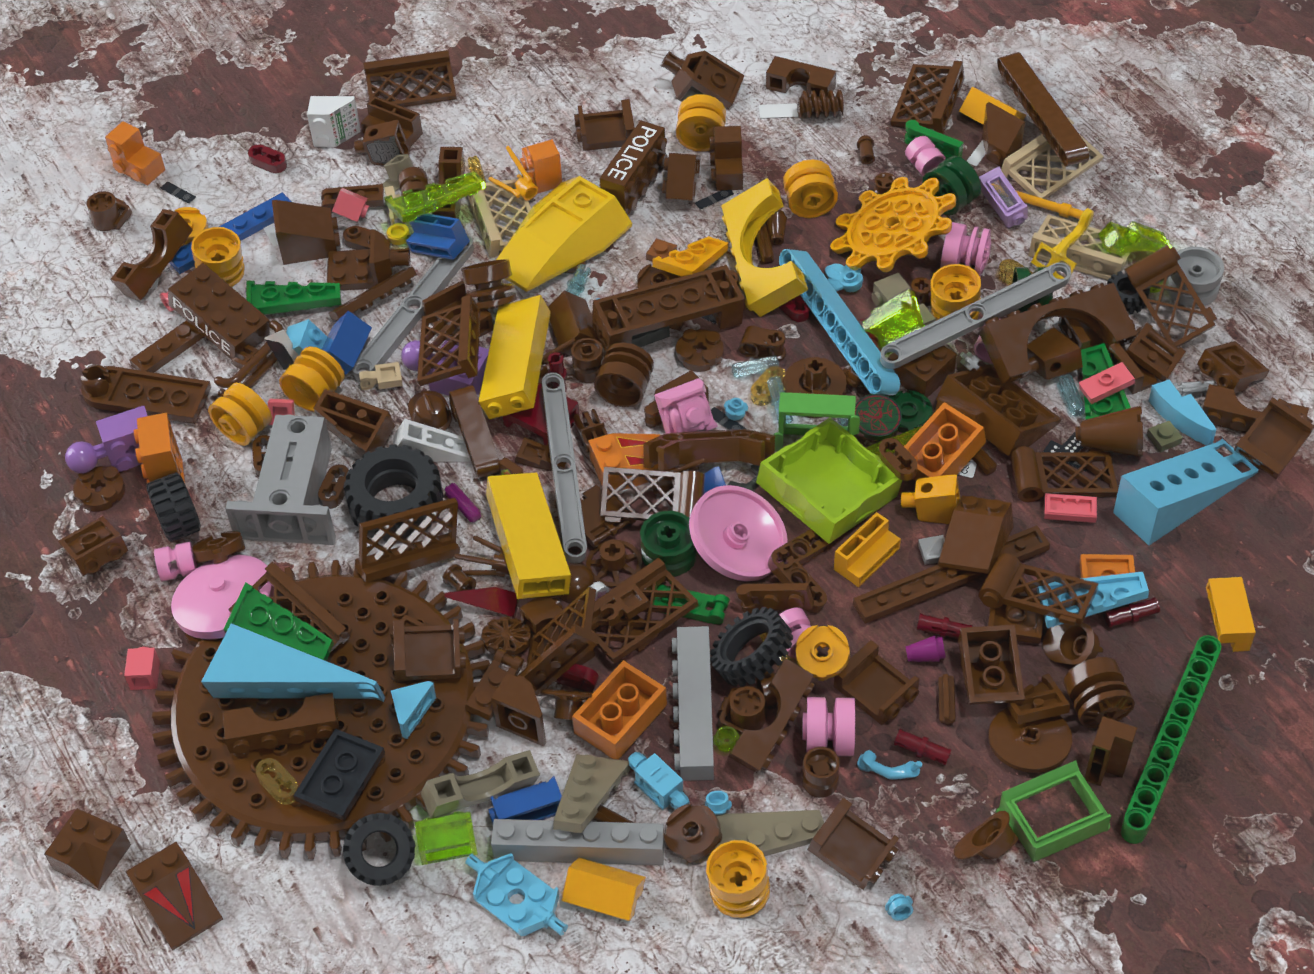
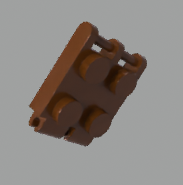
M595 485L582 493L584 500L581 498L580 500L586 541L593 548L599 546V542L606 537L616 535L617 531L622 527L636 522V520L621 519L620 524L606 523L605 518L600 517L602 489ZM607 489V496H608V495L611 494V492ZM615 496L606 502V511L617 512L623 507Z

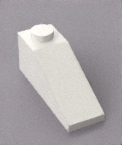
M407 419L403 420L394 434L393 445L396 444L397 447H402L403 445L411 446L412 450L419 449L425 455L430 456L434 462H471L463 436Z

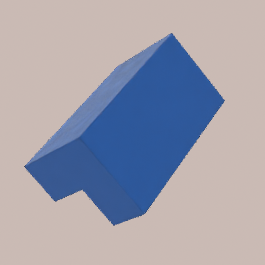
M416 212L409 220L414 233L406 242L411 252L454 260L470 242L460 219Z
M347 311L333 325L321 350L334 357L346 375L353 369L372 327L350 311Z

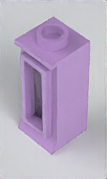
M1000 167L979 177L981 192L1007 228L1020 225L1028 218L1027 204L1025 205L1002 173Z

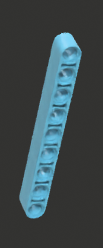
M783 250L779 256V265L781 266L792 261L803 272L808 290L800 294L868 391L871 394L895 395L900 388L899 377L893 369L885 368L881 364V352L809 253L799 250Z

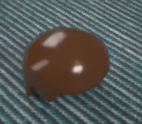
M583 564L568 565L571 573L569 594L559 595L563 601L572 603L595 583L592 571Z

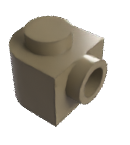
M408 154L396 155L384 165L391 181H398L399 173L402 170L414 167Z

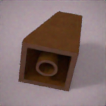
M272 200L275 233L283 265L328 258L329 251H337V247L341 246L339 233H335L336 230H339L337 217H332L330 208Z

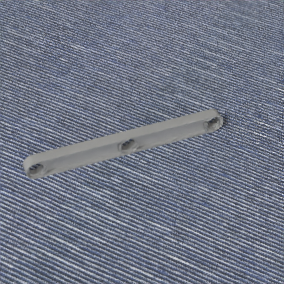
M467 235L470 240L469 246L464 248L454 260L438 257L359 355L352 369L356 381L360 382L359 373L357 372L360 368H368L369 371H375V365L386 363L424 315L422 300L444 290L472 255L474 245L473 239L469 235ZM412 304L420 305L418 309H409V306Z
M1059 262L1050 265L891 342L882 348L880 362L885 368H898L984 326L985 322L992 318L1003 317L1066 286L1070 280L1071 269L1067 264ZM1055 271H1062L1066 277L1064 279H1057L1053 276V273ZM973 311H978L983 317L979 320H974L969 314ZM894 352L898 355V359L889 361L885 358V354Z
M548 373L542 379V396L562 549L566 561L577 564L586 558L587 544L565 384L561 375ZM549 382H557L560 386L558 388L551 389L548 388L546 384ZM567 462L570 464V468L561 470L557 467V464ZM577 546L582 549V552L578 555H572L568 552V549Z

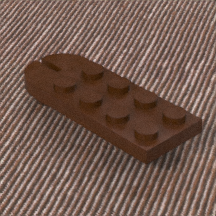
M99 364L86 367L82 372L83 376H80L82 383L81 392L84 400L93 408L123 413L144 406L148 416L167 413L169 420L192 424L196 423L211 390L210 381L115 366H101Z

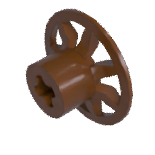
M608 540L600 543L599 546L590 551L586 560V567L592 571L591 566H603L597 576L593 573L595 582L600 581L607 587H616L625 581H619V571L623 570L631 576L641 570L642 558L639 551L632 544L622 540ZM625 548L631 550L634 554L626 555ZM600 551V559L592 560L594 555ZM637 559L635 570L626 564V562ZM610 571L615 582H606L601 579L607 576Z
M551 689L540 691V693L554 696V718L572 720L574 713L582 706L583 700L593 696V693Z

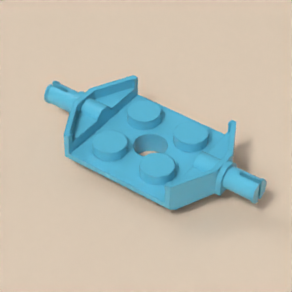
M512 853L491 860L488 863L482 862L474 854L469 855L470 858L466 859L465 864L474 869L478 875L473 897L482 907L520 936L528 935L544 927L546 929L548 927L552 928L560 936L566 932L568 925L559 920L555 915L559 900V889L557 887L552 889L516 862ZM514 894H521L525 897L523 902L519 904H513L509 901L510 897Z

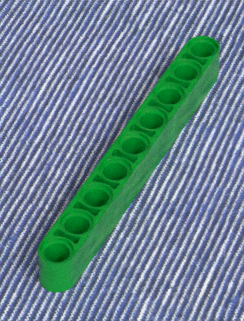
M1202 636L1197 641L1127 808L1121 827V835L1129 843H1141L1147 836L1216 667L1222 645L1214 636ZM1150 779L1157 780L1158 782H1152ZM1140 801L1147 802L1150 805L1142 804ZM1131 824H1137L1141 828L1133 827Z

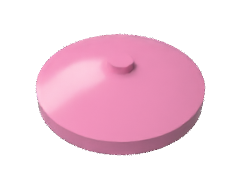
M725 485L709 490L698 500L690 515V535L697 552L715 571L734 580L756 581L769 576L772 571L768 567V560L772 552L787 543L786 529L777 511L763 497L743 487Z
M230 555L225 562L214 564L211 560L193 570L179 584L172 598V614L178 626L186 634L196 638H223L226 634L223 629L231 614L228 609L237 601L245 582L253 586L266 573L265 568L267 565L255 557ZM267 582L260 589V593L268 597H274V587Z

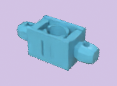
M634 752L629 756V766L635 772L634 784L662 810L669 805L676 810L683 805L690 804L689 798L683 792V779L655 753L648 759L639 752Z

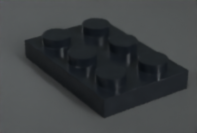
M335 728L293 795L295 801L345 821L385 755L384 748Z

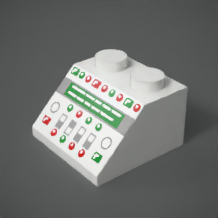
M354 96L310 97L307 117L314 147H337L360 132L361 128Z

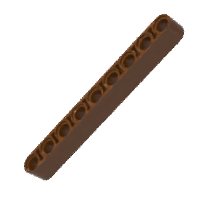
M1017 52L997 58V65L1001 76L1063 165L1068 167L1089 161V151L1086 143L1021 53Z

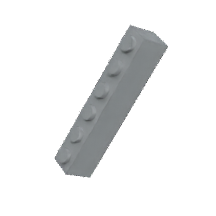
M709 626L677 627V638H672V654H678V660H672L673 676H678V683H673V699H679V706H673L674 723H679V730H674V746H680V753L674 754L675 770H680L683 781L714 780Z
M494 819L491 847L494 859L512 853L515 861L573 863L580 857L600 864L664 865V824L590 822L582 833L554 830V821Z

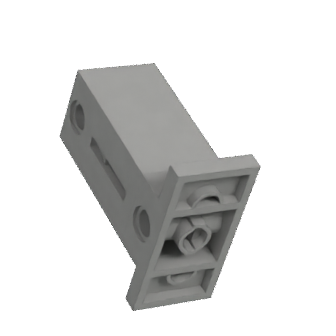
M275 415L253 502L240 500L227 501L225 510L232 531H239L243 540L335 544L336 534L329 507L319 505L320 500L318 496L319 488L326 476L332 451L324 417Z

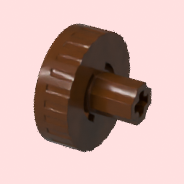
M809 357L793 363L785 372L783 392L846 395L847 378L844 371L835 362L820 357ZM804 416V417H808V418H823V417Z

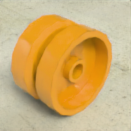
M702 94L693 95L683 100L678 108V121L676 125V137L680 144L693 151H710V136H714V127L725 126L726 109L723 103L715 97Z
M803 160L794 164L786 171L783 177V185L792 213L799 217L813 218L824 215L834 208L838 201V192L829 165L820 160Z
M237 382L225 390L223 397L217 398L208 408L209 416L220 432L229 440L242 446L248 445L256 438L257 433L264 430L272 421L271 411L262 398L251 388Z

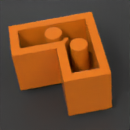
M122 121L105 136L107 149L111 155L113 167L117 172L124 173L137 182L140 181L149 185L166 170L161 153L144 146L138 128Z
M553 139L522 148L523 158H520V163L525 171H527V174L533 179L532 182L538 187V193L552 190L562 183L560 153Z

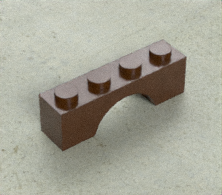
M440 147L438 162L439 189L438 195H434L432 214L459 219L466 167L463 147Z
M162 209L150 225L153 242L149 254L144 260L136 264L123 262L110 279L126 297L141 301L147 295L154 282L161 276L168 263L174 258L182 244L187 241L193 229L178 212Z
M1211 384L1208 386L1202 409L1213 425L1245 433L1263 412L1244 406L1237 399L1234 390ZM1288 403L1291 406V410L1298 415L1300 413L1308 415V407Z
M785 658L768 685L777 700V714L770 726L761 730H744L728 757L755 773H758L761 768L766 770L774 757L770 753L775 744L780 746L787 734L784 727L788 720L793 722L801 709L797 706L801 697L807 698L814 686L810 681L814 675Z
M333 693L305 697L303 705L294 715L280 721L262 719L254 713L251 707L223 711L224 736L230 754L246 753L249 750L260 748L271 749L278 745L289 743L299 744L318 738L328 739L335 728L339 730L337 705Z

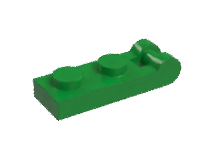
M916 120L906 122L905 130L907 133L904 139L906 144L909 145L920 136H926L945 158L950 156L962 158L964 142L920 126Z
M659 584L657 590L670 591L671 586ZM688 590L698 600L699 605L685 614L684 618L718 625L723 623L725 618L724 610L728 608L730 601L727 596L723 594L714 596ZM655 597L654 605L668 606L669 598ZM674 598L672 606L682 607L688 601L685 598Z

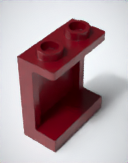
M538 383L534 408L504 415L503 423L506 427H510L512 423H515L543 437V443L547 446L548 434L542 384ZM566 397L570 428H572L575 424L573 415L578 414L580 417L579 404L577 401Z

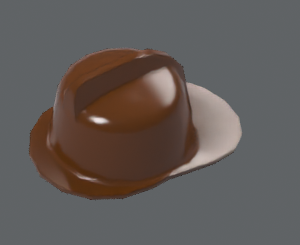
M430 390L422 391L415 394L408 403V411L412 421L443 431L449 428L452 415L442 394Z
M1082 623V625L1075 624V626L1060 624L1051 627L1046 631L1043 638V649L1046 656L1058 663L1078 665L1089 659L1096 658L1098 653H1102L1104 650L1100 647L1099 638L1094 630L1085 623Z
M999 811L990 816L983 824L966 834L956 844L954 856L957 859L964 860L977 854L985 859H996L1004 855L1018 841L1017 835L1009 826V813Z

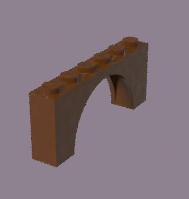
M1099 283L1091 287L1089 291L1078 290L1070 294L1068 298L1056 297L1050 300L1049 304L1042 306L1041 303L1029 307L1028 311L1021 313L1020 310L1009 313L1006 318L999 320L998 317L986 321L984 328L979 334L1001 384L1004 385L1022 379L1032 370L1027 353L1028 338L1033 326L1047 318L1066 317L1078 320L1091 328L1101 338L1107 350L1110 345L1117 342L1120 345L1129 343L1137 335V332L1115 284L1104 285V283Z

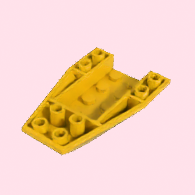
M577 176L560 183L532 207L496 260L509 259L512 275L505 279L528 292L605 251L632 227V222L614 195L583 177Z

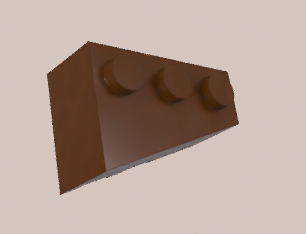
M324 389L313 408L317 417L325 418L327 429L361 457L368 451L370 453L374 452L377 447H384L395 428L389 411Z

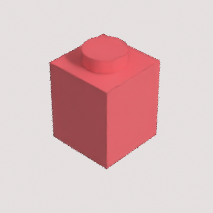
M342 188L332 212L358 222L360 217L365 218L369 208V205L366 204L368 198Z
M139 647L128 649L124 676L130 690L157 689L160 660L155 648Z

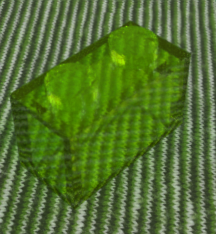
M454 812L449 816L439 818L428 817L422 821L414 822L422 865L468 857L471 854L478 855L470 812Z

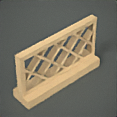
M1068 118L1071 124L1073 125L1074 122L1070 118ZM1041 134L1005 158L1001 171L1006 178L1011 176L1030 195L1046 199L1102 161L1104 156L1082 137L1088 147L1089 154L1094 158L1077 164V170H1068L1063 163L1062 169L1051 168L1050 161L1061 162L1058 156L1050 155L1052 147ZM1045 160L1046 167L1035 166L1034 161ZM1020 170L1030 171V178L1022 177L1018 172ZM1034 172L1046 173V179L1034 178ZM1050 174L1062 175V180H1050ZM1034 184L1046 186V191L1039 193L1034 188Z
M477 178L468 179L466 196L489 257H498L499 251L503 250L509 242H503L502 237L504 235L508 237L513 236L515 232L509 229L512 226L517 228L522 222L517 220L520 217L525 218L531 210L530 204L522 197L516 198L512 193L492 182L478 183ZM518 179L501 182L511 188H515V183ZM491 190L495 192V194L493 196H490L484 193V191ZM502 195L509 200L505 203L498 199L499 196ZM515 201L523 205V207L521 209H518L512 206V204ZM494 204L501 207V209L497 212L491 209L490 206ZM507 210L516 215L513 218L504 215V213ZM499 219L508 224L505 227H502L496 224V222Z
M1048 214L1038 232H1035L1032 236L1028 256L1034 257L1041 242L1051 248L1057 246L1064 239L1059 238L1058 235L1064 233L1066 236L1069 235L1078 223ZM1049 224L1057 225L1059 228L1052 229ZM1088 227L1084 234L1068 248L1066 257L1077 263L1074 270L1108 280L1111 278V275H1117V272L1123 271L1135 248L1136 240ZM1095 238H1100L1104 241L1096 242ZM1087 240L1090 244L1082 245L1079 241ZM1116 245H1123L1126 248L1119 249ZM1110 247L1111 251L1104 252L1102 248ZM1041 249L1037 259L1049 262L1051 253Z

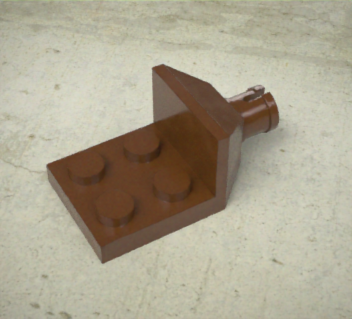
M705 50L687 54L684 60L669 51L660 65L674 74L672 84L676 99L679 101L692 86L705 95L717 98L728 109L733 104L745 76Z
M371 229L370 249L329 251L327 283H340L341 291L370 289L392 275L393 267L411 266L410 249H391L390 241L376 229Z

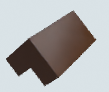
M376 96L367 103L368 115L361 122L363 133H365L368 126L399 120L409 148L423 134L420 113Z
M564 290L548 306L551 312L549 320L558 345L560 346L572 338L575 339V342L582 338H592L599 341L592 326V315L586 299ZM573 344L561 352L572 356L571 348Z
M1102 717L1092 745L1085 774L1087 782L1101 786L1106 772L1123 778L1137 727Z

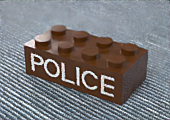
M642 120L637 124L599 178L600 188L614 195L627 215L636 209L639 199L646 194L650 183L656 180L661 167H664L665 157H668L666 154L667 138H665V128Z
M204 263L168 288L169 306L231 360L235 357L238 358L237 354L240 351L244 352L243 348L246 345L256 347L265 340V337L270 335V320Z

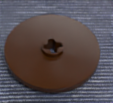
M1008 708L999 712L990 724L988 739L993 753L1004 764L1016 770L1032 773L1049 771L1062 764L1071 751L1072 733L1068 724L1060 715L1017 724Z

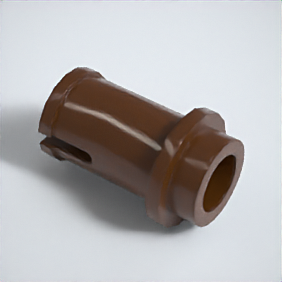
M868 135L861 136L857 141V148L860 150L861 155L860 159L863 164L867 165L875 161L873 152L874 140Z

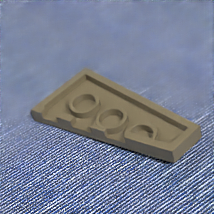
M576 754L554 817L553 829L582 833L597 814V808L600 804H605L608 800L611 790L619 786L621 777L629 773L630 766L628 761L595 757L588 754Z
M820 810L716 815L721 826L722 840L714 849L732 840H744L756 845L763 852L764 856L810 844L813 837L824 824Z

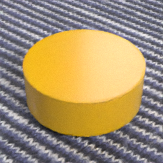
M402 223L391 225L386 232L388 240L393 245H403L407 243L406 240L410 237L408 226Z

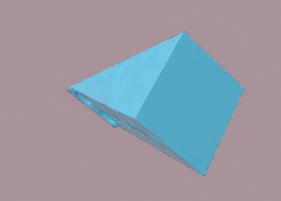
M1221 439L1208 446L1122 475L1113 513L1146 544L1151 545L1258 473V469L1246 458L1234 451V448L1224 439ZM1224 446L1233 454L1223 457L1216 450ZM1243 462L1251 470L1241 473L1233 465Z
M230 624L201 681L213 698H305L333 693L334 698L378 699L383 702L385 700V696L377 681L234 624Z

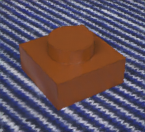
M656 238L646 252V260L652 261L653 258L658 256L662 259L669 256L670 251L677 250V245Z

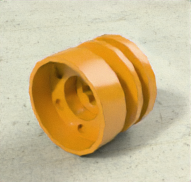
M212 227L201 231L195 236L191 246L195 268L204 263L231 287L240 282L244 276L245 266L241 241L238 235L224 227Z
M950 264L941 267L933 274L931 279V314L936 319L935 321L981 299V279L978 273L966 265ZM973 311L969 315L972 319L977 320L980 312Z
M309 346L302 350L294 363L282 374L279 384L284 394L290 400H294L297 406L315 412L313 408L324 389L335 392L345 379V375L341 365L334 357L324 350Z
M732 840L723 843L712 851L707 860L706 874L714 906L721 913L733 918H745L754 915L765 907L770 897V883L767 862L763 852L756 845L744 840Z

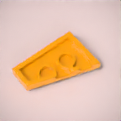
M708 236L688 244L687 249L683 251H677L676 249L670 251L669 256L662 259L660 256L653 258L652 267L681 277L701 272L728 251V242Z

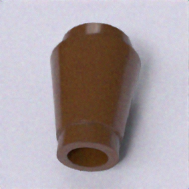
M778 210L765 222L771 244L773 245L784 243L787 224L785 213L782 210Z

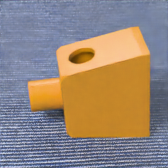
M957 475L919 478L916 481L915 492L901 493L902 508H916L918 520L924 522L950 524L953 511L960 500Z

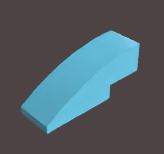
M1170 379L1152 385L1149 402L1166 421H1170L1180 432L1206 446L1213 444L1217 429L1191 394L1182 397Z

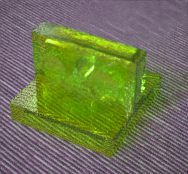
M909 289L872 310L870 317L862 321L865 331L878 336L881 349L887 344L925 327L915 293Z

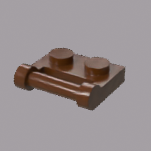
M1146 322L1125 352L1132 360L1163 382L1170 376L1186 351L1170 343L1154 331L1152 325Z

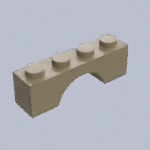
M528 750L504 757L497 764L471 775L456 776L454 773L427 780L421 791V796L430 818H434L489 801L492 796L496 799L499 796L532 786L537 781L540 773L531 751Z

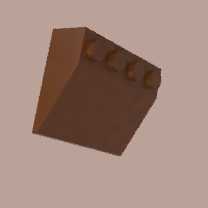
M990 364L980 366L978 370L973 368L971 371L965 370L947 375L936 398L938 400L939 397L944 396L983 412L981 426L984 427L986 440L994 444L999 452L1008 456L1018 447H1029L1062 420L1014 382L1002 385L995 368Z

